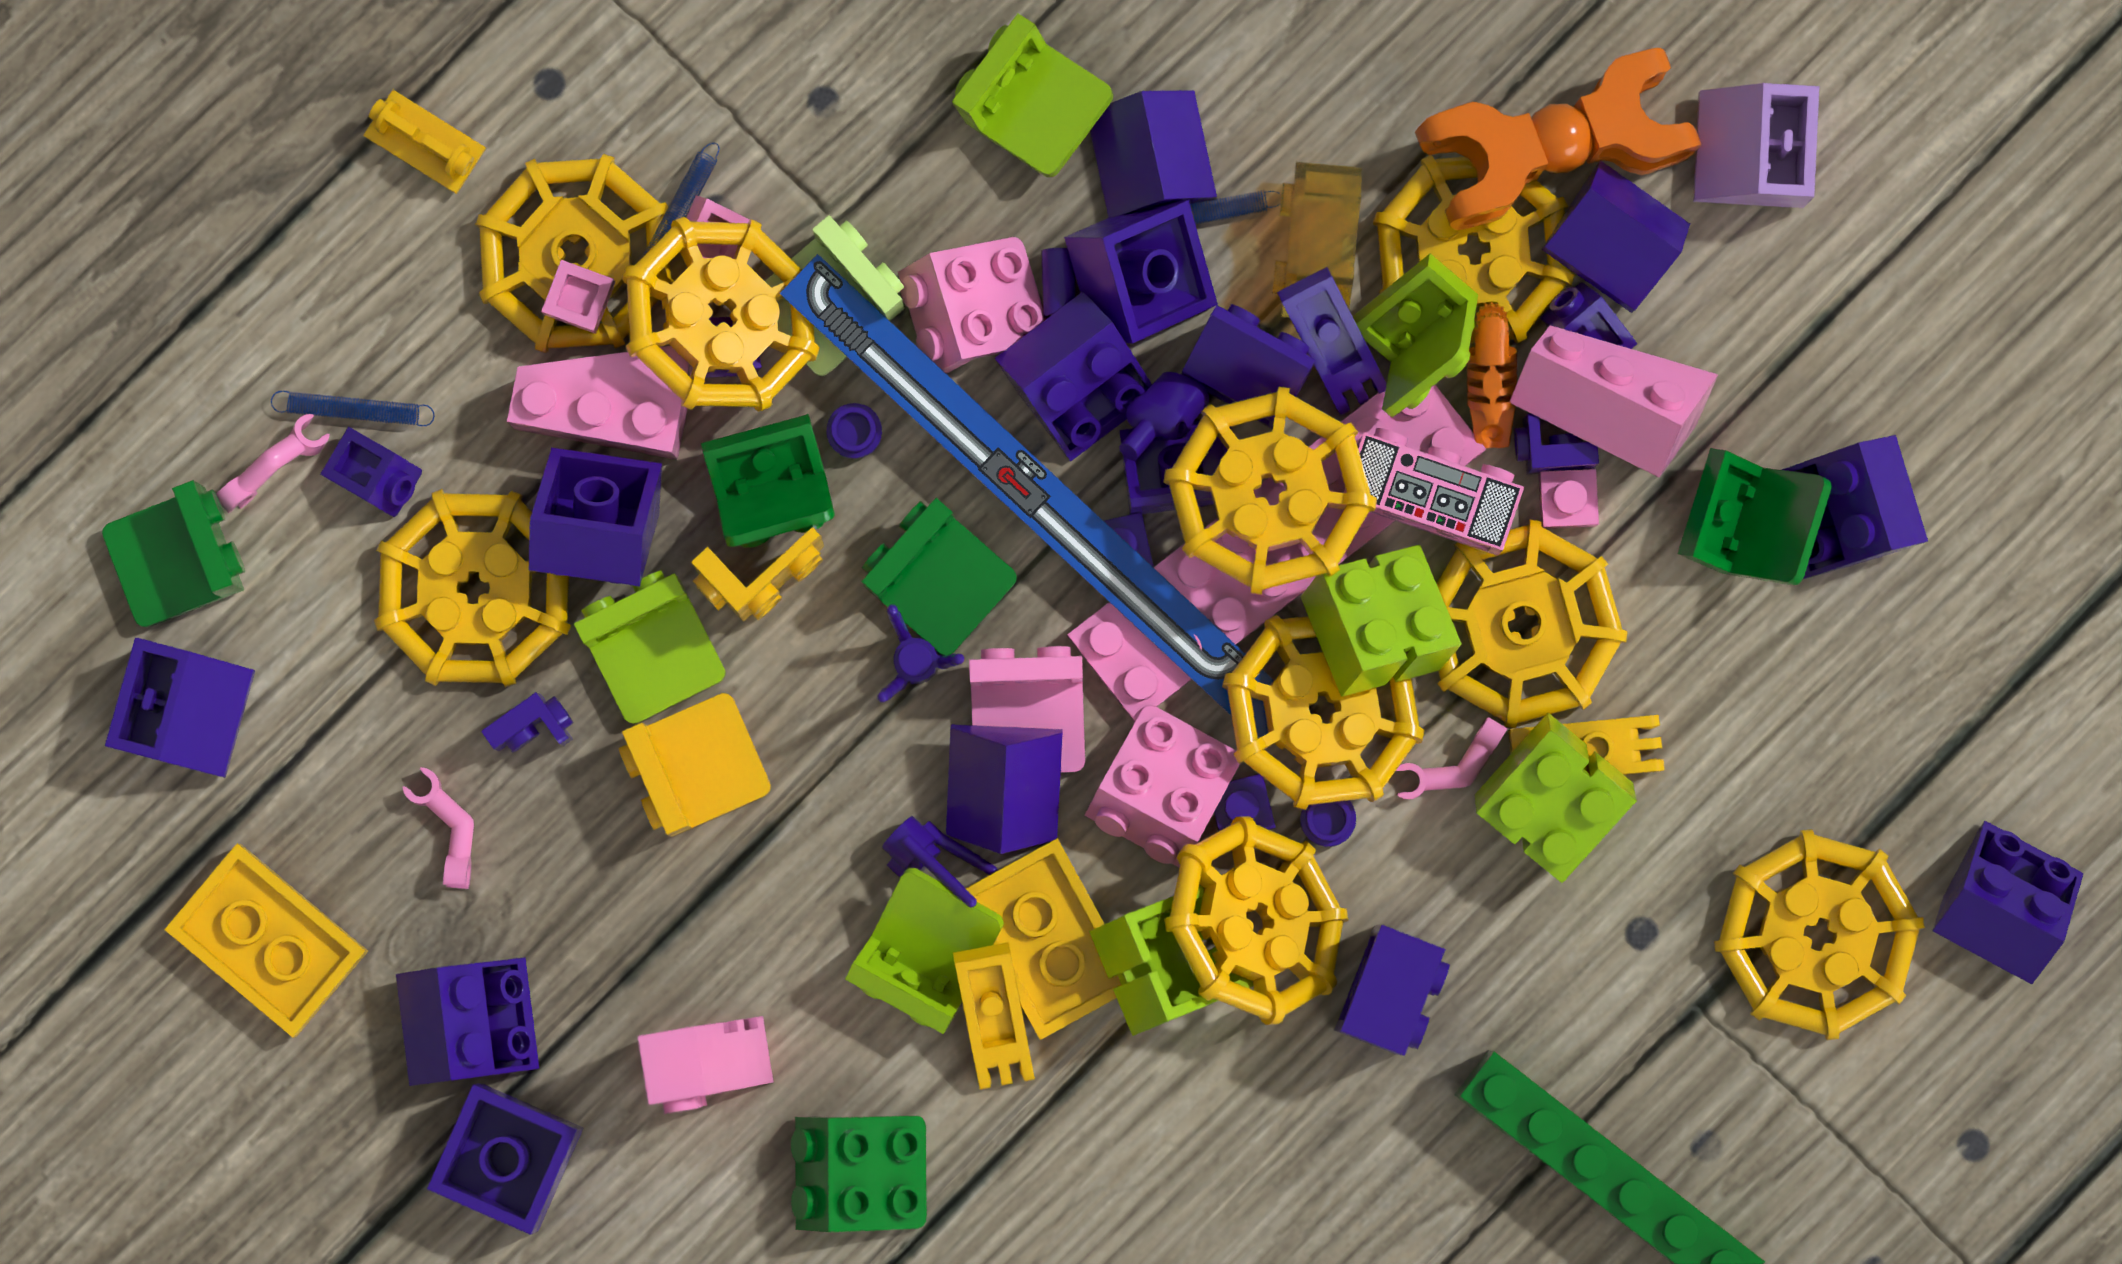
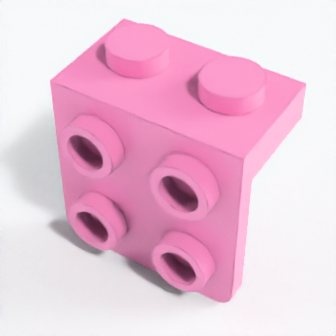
M1016 237L929 253L898 271L900 282L904 286L900 291L904 304L909 308L917 335L916 345L946 374L975 358L1002 353L1046 320L1043 317L1042 302L1024 244Z
M1065 646L1037 648V658H1015L1014 649L993 648L982 649L981 659L969 660L972 725L1063 729L1061 773L1078 772L1084 767L1082 656H1071L1070 647Z
M1145 706L1101 782L1084 816L1095 821L1096 825L1105 833L1115 837H1124L1141 846L1154 860L1164 864L1172 863L1180 868L1177 860L1178 853L1184 845H1195L1198 843L1240 765L1233 755L1236 750L1156 706Z

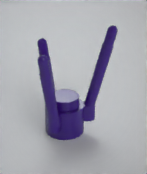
M895 605L887 607L889 620L901 644L896 648L893 662L898 675L878 693L877 699L881 703L890 700L899 691L904 690L908 683L922 684L929 681L935 675L937 669L945 670L964 662V656L960 653L945 656L937 655L935 648L928 641L921 638H912L898 608Z
M913 816L905 820L882 846V849L892 857L887 866L899 878L908 868H916L922 872L927 868L968 907H975L977 904L976 898L936 860L941 850L934 844L939 845L988 875L998 871L997 867L943 834L931 821H928L923 826Z

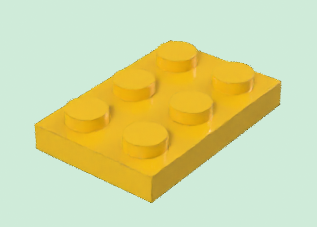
M1058 838L965 888L976 898L978 903L998 913L1003 919L1004 925L994 945L1009 942L1020 1003L1040 1040L1116 999L1113 989L1121 986L1118 975L1108 978L1089 932L1104 925V922Z
M239 843L232 848L164 929L292 1038L299 1035L368 952L359 942Z

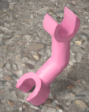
M314 414L301 416L296 421L289 436L264 451L240 476L228 482L217 492L216 495L219 502L228 514L237 506L242 509L257 495L256 491L279 468L299 455L314 456L322 451L330 434H326L316 441L308 440L302 434V430L310 424Z
M1487 717L1457 766L1422 769L1412 763L1400 764L1396 771H1414L1419 778V784L1411 792H1400L1396 795L1403 799H1414L1424 791L1470 786L1499 744L1507 728Z
M420 768L423 774L432 782L431 791L426 796L419 797L403 786V792L411 802L419 806H427L451 828L449 851L444 867L443 885L452 888L469 889L474 821L464 809L442 790L441 781L434 772L427 768Z

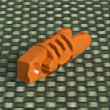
M1491 301L1490 304L1485 303L1483 307H1479V312H1476L1475 346L1469 348L1471 355L1467 363V405L1470 408L1475 442L1483 444L1485 448H1505L1510 445L1516 407L1509 402L1517 385V350L1509 346L1507 312L1504 311L1503 306L1500 307L1498 303L1493 304Z

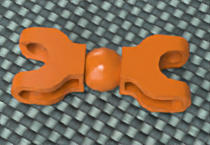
M1652 48L1616 58L1598 81L1592 93L1580 97L1574 107L1568 104H1550L1536 111L1532 116L1526 113L1512 117L1502 114L1489 105L1470 102L1428 117L1415 131L1416 138L1423 152L1428 155L1456 152L1468 158L1477 170L1478 183L1458 192L1451 200L1449 207L1445 209L1449 225L1455 230H1463L1501 219L1520 195L1525 184L1537 180L1543 171L1548 173H1568L1583 165L1585 161H1587V164L1605 160L1615 163L1625 171L1645 175L1678 164L1691 157L1702 145L1698 133L1692 124L1684 122L1661 125L1649 119L1641 108L1640 94L1656 87L1663 80L1666 72L1671 69V64L1664 49Z

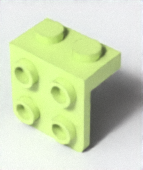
M828 215L812 229L815 239L791 258L803 270L818 254L889 321L904 310L903 300L898 295L904 288L903 284L885 263L882 262L876 268L862 253L868 244L847 220L839 226ZM775 274L765 280L770 287L784 283ZM783 298L776 301L780 309L779 319L777 320L778 331L792 336L790 303ZM814 326L815 343L820 349L816 360L807 362L806 365L814 374L825 376L843 362L847 356Z

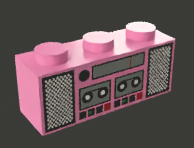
M1376 428L1374 435L1366 432L1363 433L1358 444V450L1370 493L1377 498L1376 510L1371 513L1497 556L1503 551L1524 489L1523 486L1512 483L1514 474L1486 464L1482 465L1481 471L1459 465L1460 455L1434 446H1430L1427 453L1406 446L1407 437L1390 430ZM1345 485L1342 493H1347Z

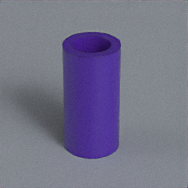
M1067 248L1041 250L1044 318L1050 317L1076 297L1075 273Z

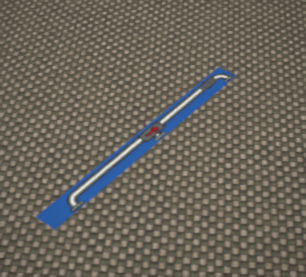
M817 254L779 294L1231 715L1228 691L1222 687L1225 674L1232 673L1245 653ZM1195 635L1199 638L1201 642L1202 651L1195 638ZM1263 670L1255 678L1257 682L1270 685L1274 681ZM1251 698L1257 737L1260 738L1268 734L1264 703L1261 700Z

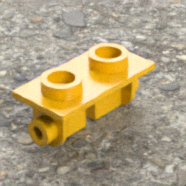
M395 90L391 91L386 101L379 99L373 105L368 116L373 121L363 135L455 194L459 192L486 150L485 146Z

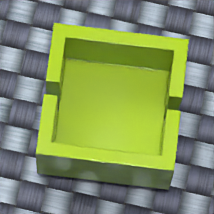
M1420 544L1376 555L1369 565L1366 558L1338 565L1340 570L1331 577L1326 574L1316 576L1301 595V600L1341 697L1384 686L1392 677L1395 682L1440 671L1462 645Z
M1549 713L1542 718L1474 794L1476 813L1514 845L1522 838L1523 852L1561 883L1570 876L1637 802L1633 782L1597 752L1594 751L1589 757L1586 743ZM1587 764L1589 765L1590 774L1584 770Z
M1201 885L1198 888L1194 913L1198 915L1200 914L1204 888ZM1174 896L1123 915L1089 931L1108 978L1118 975L1121 986L1113 990L1132 1036L1218 1002L1214 998L1206 1001L1198 993L1200 985L1172 932H1166L1164 919L1170 917ZM1197 931L1198 934H1199V936H1200V938H1201V940L1203 941L1204 938H1203L1201 932H1200V931ZM1216 947L1207 950L1214 964L1216 961L1212 953L1217 951ZM1233 973L1229 974L1230 981L1247 988L1253 987L1252 981Z

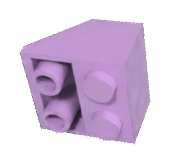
M1759 83L1700 90L1698 94L1697 133L1702 145L1696 151L1693 202L1804 208L1814 198L1819 86Z

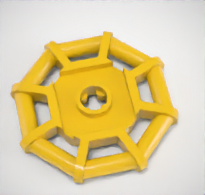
M603 154L601 159L537 162L534 158L525 163L527 168L484 215L479 214L475 226L479 227L483 287L479 292V296L483 304L490 303L535 343V350L547 353L550 348L613 345L616 349L625 344L623 339L629 334L628 302L614 317H612L606 306L601 319L602 323L599 324L598 330L594 334L573 325L557 326L558 320L546 315L542 321L511 293L513 290L527 285L545 301L560 261L566 256L561 246L567 240L572 244H577L582 239L589 244L584 251L588 257L587 261L582 265L576 262L573 264L613 278L616 283L611 296L624 283L622 277L626 267L634 266L631 263L630 234L646 227L648 247L669 207L667 203H659L614 163L615 157ZM592 181L588 194L578 195L575 198L554 197L548 184ZM608 186L638 214L625 220L619 218L600 201L605 187ZM538 190L543 203L521 227L507 223L528 198ZM502 236L517 240V247L519 249V271L505 278ZM669 262L656 277L672 284L674 280L671 279ZM650 296L651 308L659 299Z
M1432 155L1421 159L1422 166L1382 212H1376L1373 220V225L1377 226L1383 285V289L1379 293L1381 294L1404 275L1400 235L1416 240L1418 263L1431 253L1478 294L1477 306H1484L1485 303L1490 304L1492 301L1493 304L1498 303L1500 307H1504V311L1507 312L1506 317L1508 318L1509 340H1514L1516 344L1526 340L1527 331L1549 307L1552 300L1566 286H1572L1575 274L1570 272V269L1547 253V265L1531 261L1528 229L1544 222L1546 243L1565 214V209L1569 207L1564 197L1557 198L1535 180L1525 184L1520 195L1537 209L1536 211L1522 217L1511 206L1507 213L1497 221L1468 229L1455 230L1449 225L1445 214V209L1449 207L1455 195H1452L1445 180L1476 178L1477 170L1466 157L1434 159ZM1433 188L1440 204L1421 226L1406 221V217L1428 191ZM1472 235L1478 236L1479 243L1487 244L1489 253L1481 255L1480 264L1477 265L1470 264V259L1467 255H1459L1458 246L1466 244L1468 236ZM1525 274L1542 279L1520 307L1514 311L1506 297ZM1475 328L1472 331L1470 343H1475Z
M686 217L672 221L671 229L634 266L626 267L622 277L623 282L627 284L630 343L626 345V349L630 357L637 356L682 400L681 406L689 410H693L695 406L754 407L758 412L768 409L772 405V399L805 364L813 362L817 358L820 348L815 343L814 325L791 304L792 336L778 331L777 320L779 319L780 309L776 301L784 298L779 293L802 269L761 230L762 224L753 219H750L748 223L689 221ZM697 244L738 246L733 259L724 255L714 258H703ZM751 251L784 283L770 287L747 264ZM680 252L687 269L672 284L658 279L656 275ZM650 296L661 300L662 310L665 308L666 322L663 324V330L657 333H652ZM715 303L718 306L725 305L731 311L732 327L724 322L720 323L717 327L713 325L709 320L713 311L708 304ZM669 344L693 367L691 375L689 376L660 347ZM767 347L785 353L762 378L758 376L753 362ZM716 369L729 370L727 373H737L741 384L704 383L707 372H714Z
M1278 387V392L1219 407H1214L1210 404L1201 411L1203 415L1201 421L1173 467L1166 469L1164 475V483L1170 486L1185 542L1182 550L1188 558L1195 556L1250 587V593L1261 595L1263 589L1322 574L1331 577L1340 570L1338 563L1367 514L1376 510L1377 498L1370 493L1355 439L1358 431L1350 422L1346 425L1290 394V388ZM1274 416L1272 432L1239 440L1229 428ZM1286 417L1321 436L1326 441L1313 450L1306 446L1299 438L1286 435L1284 433ZM1216 437H1218L1228 451L1221 458L1220 464L1213 476L1196 473ZM1335 452L1347 493L1329 491L1322 462ZM1272 478L1275 483H1282L1285 486L1286 491L1279 494L1278 504L1269 505L1265 497L1256 498L1254 490L1261 487L1262 479ZM1194 490L1211 492L1218 521L1209 528L1204 529ZM1327 507L1343 509L1344 511L1322 545L1312 534L1315 525L1321 515L1323 516ZM1226 533L1234 538L1237 536L1246 541L1248 546L1256 550L1254 564L1215 541ZM1301 543L1310 554L1266 566L1267 552Z
M443 489L432 492V499L386 542L380 541L376 550L380 553L378 617L374 619L377 631L383 630L426 675L425 682L437 686L439 682L503 683L505 688L516 684L515 678L562 634L568 635L572 626L567 623L569 576L547 573L546 611L544 613L532 608V574L537 571L529 570V560L525 561L505 540L512 523L529 540L532 511L522 502V495L515 491H510L508 495L444 493ZM454 516L498 517V521L492 533L460 532ZM442 520L447 533V537L435 545L423 559L408 553L417 542ZM402 563L418 570L417 603L401 609ZM479 573L480 581L489 583L490 586L489 594H481L477 604H469L468 596L459 592L460 584L468 582L469 574ZM423 616L444 638L439 651L435 653L406 622ZM526 618L540 624L513 651L506 655L502 640L508 636L507 633ZM457 644L489 645L494 657V661L450 659Z
M1529 520L1528 525L1510 529L1503 551L1499 554L1502 555L1525 548L1524 565L1492 573L1483 560L1497 555L1456 542L1454 544L1456 550L1439 578L1437 586L1452 621L1464 622L1473 656L1459 666L1456 652L1452 655L1440 671H1438L1440 681L1437 685L1441 690L1445 692L1448 689L1504 721V727L1516 728L1517 723L1543 717L1547 713L1554 714L1576 707L1584 710L1591 705V695L1620 644L1627 642L1628 631L1623 630L1605 569L1608 563L1603 556L1597 558L1545 529L1541 526V521ZM1539 551L1575 570L1578 574L1568 582H1565L1544 572V569L1537 566ZM1470 569H1472L1482 583L1467 610L1449 607ZM1585 582L1587 583L1598 626L1584 625L1582 623L1574 591ZM1524 608L1527 616H1537L1539 625L1531 629L1532 638L1522 639L1519 632H1510L1508 622L1515 619V609ZM1580 637L1596 639L1595 645L1575 678L1565 666L1569 655ZM1481 664L1493 673L1510 681L1508 698L1467 674ZM1554 673L1564 686L1561 689L1521 699L1524 681Z
M1274 615L1265 620V629L1232 673L1225 674L1222 687L1228 691L1237 751L1233 755L1238 764L1246 763L1291 798L1294 807L1306 810L1309 805L1365 798L1370 802H1374L1383 797L1384 786L1414 745L1423 741L1425 730L1419 727L1412 678L1395 682L1393 677L1390 679L1396 722L1381 718L1376 688L1341 697L1324 653L1299 654L1292 640L1317 637L1308 616L1281 619L1279 616ZM1277 650L1285 664L1270 685L1257 682L1255 678ZM1318 696L1326 697L1327 701L1333 703L1336 712L1330 715V723L1328 724L1322 723L1320 715L1310 713L1309 705L1315 704ZM1251 698L1261 700L1264 703L1268 734L1260 738L1257 737ZM1378 734L1391 738L1371 768H1367L1360 754L1373 739L1374 735ZM1275 744L1281 750L1286 748L1295 755L1296 758L1294 760L1301 765L1299 776L1265 749ZM1345 765L1352 778L1315 782L1314 778L1317 768Z
M1250 816L1235 817L1230 826L1195 845L1186 844L1182 847L1177 855L1180 868L1170 917L1165 918L1164 921L1166 932L1173 933L1200 985L1198 993L1206 1001L1214 998L1258 1016L1265 1025L1280 1024L1286 1014L1315 997L1329 995L1337 985L1334 971L1343 923L1349 921L1346 908H1341L1313 856L1316 849L1308 841L1299 843L1261 827ZM1254 848L1284 860L1279 870L1256 862ZM1232 850L1235 867L1221 875L1212 866V861ZM1297 873L1317 911H1308L1309 900L1306 892L1302 887L1293 883ZM1200 884L1204 888L1200 914L1198 915L1194 913ZM1255 910L1261 917L1263 929H1260L1257 934L1253 932V922L1246 918V912ZM1309 927H1320L1314 962H1312L1304 954ZM1197 931L1201 932L1204 940L1212 939L1217 949L1216 952L1212 953L1216 961L1215 964ZM1286 969H1289L1300 979V981L1281 992L1276 990L1274 976ZM1233 973L1253 981L1254 990L1230 981L1229 974Z
M1812 829L1800 830L1799 837L1744 867L1739 864L1735 869L1733 875L1736 879L1720 938L1718 941H1714L1715 952H1721L1752 1007L1750 1014L1760 1021L1762 1018H1767L1823 1034L1826 1040L1839 1039L1840 1033L1894 1002L1900 1005L1904 1000L1906 994L1903 992L1919 930L1925 928L1924 918L1917 916L1886 861L1889 856L1880 848L1874 852L1815 835ZM1817 858L1860 871L1850 884L1818 876ZM1802 861L1804 878L1776 893L1764 883V881ZM1870 880L1873 881L1894 920L1876 921L1870 905L1861 894V891ZM1757 894L1767 902L1758 936L1743 938L1754 895ZM1820 918L1828 922L1827 930L1833 933L1832 943H1823L1820 951H1816L1811 948L1812 939L1804 936V929L1806 925L1816 926ZM1896 932L1883 977L1870 967L1879 933ZM1760 947L1763 954L1769 959L1776 978L1768 989L1765 987L1745 949ZM1862 977L1875 987L1837 1009L1835 1008L1833 992L1850 984L1855 979ZM1788 985L1816 992L1819 994L1821 1011L1778 998Z

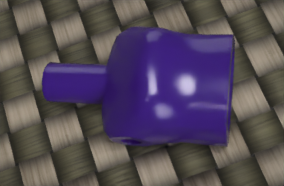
M1163 372L1145 392L1129 403L1126 410V419L1128 424L1134 429L1120 444L1119 449L1126 458L1134 461L1138 459L1156 437L1168 440H1179L1186 437L1194 420L1209 404L1208 391L1202 384L1190 377L1175 372Z

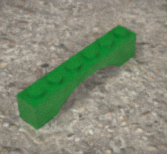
M1487 1051L1454 1094L1492 1125L1606 1210L1670 1263H1765L1758 1255L1495 1051Z

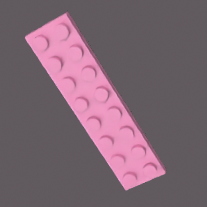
M1436 385L1431 387L1426 398L1413 409L1406 407L1394 417H1390L1382 410L1385 392L1380 394L1378 392L1341 421L1345 425L1351 422L1358 431L1355 436L1357 446L1364 432L1374 435L1376 428H1382L1407 437L1406 446L1427 453L1429 447L1434 446L1456 453L1461 456L1459 465L1467 466L1486 450L1483 444L1475 442L1472 430ZM1320 437L1309 448L1316 449L1326 439ZM1335 452L1322 462L1329 491L1342 493L1345 484ZM1268 478L1262 483L1260 488L1254 490L1256 498L1265 497L1269 505H1276L1279 503V494L1286 491V488L1282 483H1275L1272 478ZM1327 507L1323 516L1321 515L1315 525L1312 534L1322 545L1344 511L1343 509ZM1369 512L1338 565L1385 530L1395 520ZM1216 518L1213 522L1207 525L1204 529L1209 528L1214 523H1216L1218 521V518ZM1227 533L1215 541L1254 564L1256 550L1248 546L1246 541L1237 536L1234 538ZM1185 543L1153 567L1236 645L1263 625L1265 620L1276 615L1304 593L1316 577L1263 589L1262 595L1250 593V587L1195 556L1188 558L1182 550ZM1301 543L1267 552L1266 566L1310 554ZM1110 602L1067 634L1070 641L1134 722L1145 706L1153 705L1158 707L1192 680ZM1194 635L1202 651L1201 642L1196 635Z

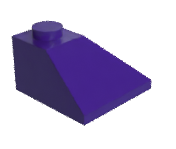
M1180 200L1107 218L1064 237L1079 290L1084 292L1113 322L1126 343L1133 344L1218 305L1189 200Z

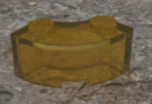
M1305 162L1295 163L1293 184L1282 183L1279 216L1289 217L1286 259L1285 261L1275 260L1272 294H1278V291L1328 267L1350 309L1361 203L1362 168ZM1282 304L1281 317L1290 318Z

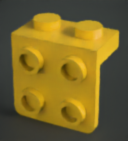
M811 528L747 588L707 547L691 562L699 574L692 581L718 611L727 604L743 622L752 614L759 620L782 599L778 590L791 577L800 582L820 565L823 559L819 551L824 547L821 535L814 528Z
M718 694L648 726L642 722L622 731L627 744L619 747L618 750L630 777L635 778L641 775L649 793V796L641 799L647 818L654 830L663 827L666 835L670 837L679 835L767 796L771 790V783L735 700L729 694Z

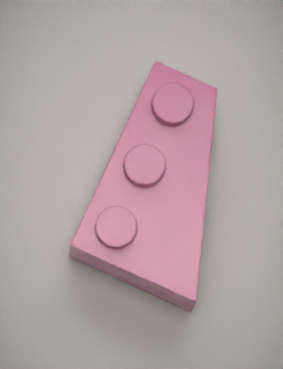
M1550 325L1530 350L1509 403L1660 478L1696 427L1718 374Z
M671 346L660 347L689 376L691 375L693 367ZM628 352L517 367L507 422L515 430L678 460L687 408L681 406L682 400L637 356L630 357Z
M763 1016L638 1036L648 1105L663 1103L664 1114L706 1106V1095L774 1083Z

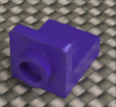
M1579 283L1575 287L1560 292L1552 300L1550 309L1541 316L1542 321L1547 327L1551 325L1630 349L1638 344L1603 297L1584 283Z
M1527 413L1523 418L1522 428L1514 429L1516 460L1526 461L1527 475L1539 474L1543 471L1594 469L1599 464L1598 447L1589 442H1583V439L1571 433L1549 436V445H1541L1539 417L1531 413Z
M348 426L320 475L392 517H396L403 505L413 495L415 485L422 475V469Z
M535 692L481 732L494 750L501 751L508 746L511 752L514 753L540 734L535 726L542 721L557 742L565 746L573 740L566 728L574 722L555 696L546 701L542 694Z

